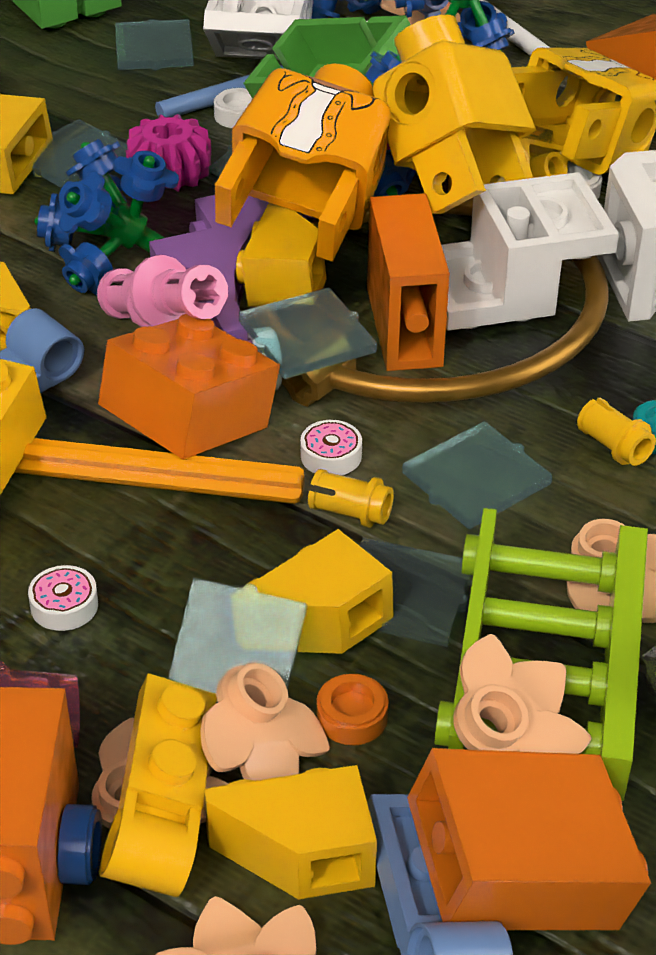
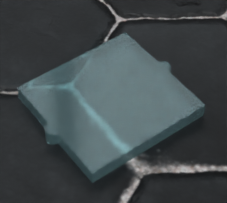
M149 19L142 22L115 23L118 70L146 68L159 70L166 67L194 66L189 19L163 21Z
M78 119L52 132L53 138L33 162L32 171L34 177H43L62 188L68 181H81L77 173L68 177L66 171L77 165L72 155L81 149L80 146L83 142L92 143L100 139L104 146L118 141L120 147L114 151L117 157H126L127 145L110 136L109 131H101Z
M330 287L239 312V322L255 341L258 352L264 353L267 357L280 364L279 373L284 379L376 353L377 342L358 321L359 314L355 311H349Z
M485 421L403 463L402 469L404 475L429 495V502L432 505L440 504L468 529L481 523L483 508L496 509L498 514L547 487L552 482V474L524 453V446L522 444H513Z
M363 537L360 547L392 571L394 617L383 623L382 627L377 631L448 647L459 612H465L468 607V597L465 593L471 575L461 574L463 558Z
M193 578L168 679L216 694L219 680L231 668L257 662L275 670L285 682L288 690L308 604L259 593L258 588L251 583L246 584L241 589Z

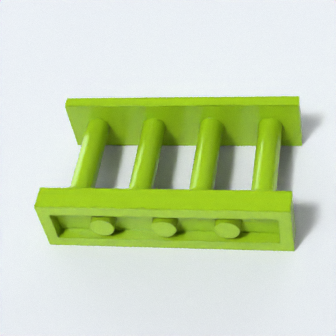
M483 508L480 534H466L461 574L473 575L460 665L465 652L475 642L480 640L482 625L593 639V647L606 648L605 663L593 661L592 668L564 665L566 668L564 694L588 697V705L601 706L600 723L588 721L587 727L584 728L591 735V741L581 754L601 755L611 783L619 792L621 800L624 801L633 762L648 529L620 525L616 551H603L601 558L494 544L497 510ZM490 571L598 585V592L610 593L609 606L598 605L597 611L486 597ZM510 657L512 660V664L524 661H534ZM460 670L454 702L440 701L437 716L435 745L448 746V749H465V746L457 736L453 722L456 705L465 695ZM481 718L490 729L497 732V728L490 720Z

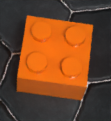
M183 314L179 319L155 326L139 327L135 332L107 340L98 405L184 460L268 428L280 364L258 352V348L254 344L236 339L214 326V322L211 319H196Z

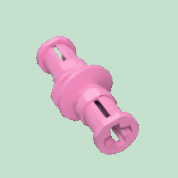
M155 255L143 260L136 267L135 271L125 268L113 269L107 272L99 282L97 297L101 308L107 315L116 319L131 317L132 322L141 327L155 326L179 319L183 314L196 319H211L219 315L228 298V285L223 274L215 267L210 265H194L186 270L176 258L166 255ZM112 283L122 284V285H112V286H110ZM212 300H214V302H213L212 304H211V303H207V302H206V303H198V301H212Z

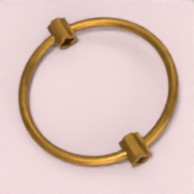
M474 197L442 214L472 216ZM369 209L363 223L369 222ZM319 219L311 220L310 223L318 228ZM597 256L587 259H571L583 277L586 299L578 320L565 335L546 349L514 364L487 372L449 378H399L357 371L356 356L347 348L344 338L327 332L304 348L285 332L277 320L274 308L251 307V312L258 332L269 331L275 336L281 360L284 361L281 364V383L289 391L292 400L303 406L308 407L333 389L359 396L398 402H450L489 396L521 387L548 375L573 359L591 341L600 328L608 305V283L605 271Z

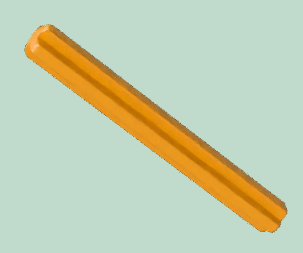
M34 438L32 443L26 445L23 453L24 456L14 473L291 504L300 502L305 487L304 470L298 466L196 455L183 460L169 452Z

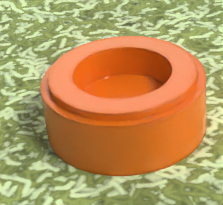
M361 674L336 676L328 680L318 692L317 719L320 721L326 737L334 742L344 745L369 743L379 737L386 728L388 721V695L379 682Z

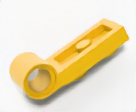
M147 674L138 694L119 807L104 845L99 870L100 877L176 898L182 893L196 853L209 764L202 749L200 729L203 716L216 704L217 697L215 693L153 674Z

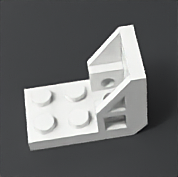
M209 0L205 8L203 30L216 57L263 59L267 54H274L276 59L279 60L272 47L295 19H312L313 0Z
M656 150L626 152L609 169L604 211L618 231L619 237L616 253L597 255V258L605 271V275L628 322L650 320L656 312Z

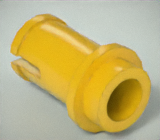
M601 397L597 398V401L594 399L590 400L579 413L577 419L578 429L587 435L589 434L612 450L613 459L621 465H640L652 454L656 445V437L652 434L650 425L642 419L632 421L610 406Z
M318 469L312 478V485L335 490V495L330 496L309 491L308 505L310 509H320L360 519L361 525L367 528L372 527L374 523L384 525L387 522L393 505L394 491L392 487L384 486L381 478L373 477L367 482L329 473L323 469Z

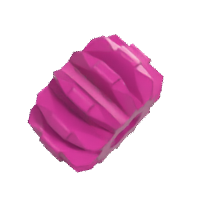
M160 114L158 119H142L140 126L129 129L126 158L133 157L139 151H151L158 154L164 159L166 168L179 175L178 185L173 188L177 192L184 185L190 187L197 186L199 179L209 175L212 155L211 140L208 138V129L199 126L198 120L193 118L183 120L180 114L174 117H164Z

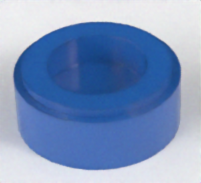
M67 804L63 811L58 840L59 880L61 884L90 885L97 877L102 847L101 811L97 809L96 805Z

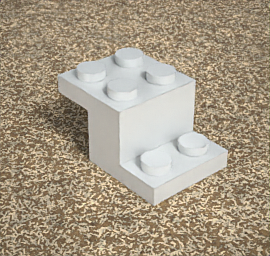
M580 172L484 184L486 191L475 196L473 199L470 241L441 245L450 273L446 328L448 331L473 329L484 325L512 321L522 322L533 318L554 316L556 313L562 260L587 259L596 255L616 253L619 233Z

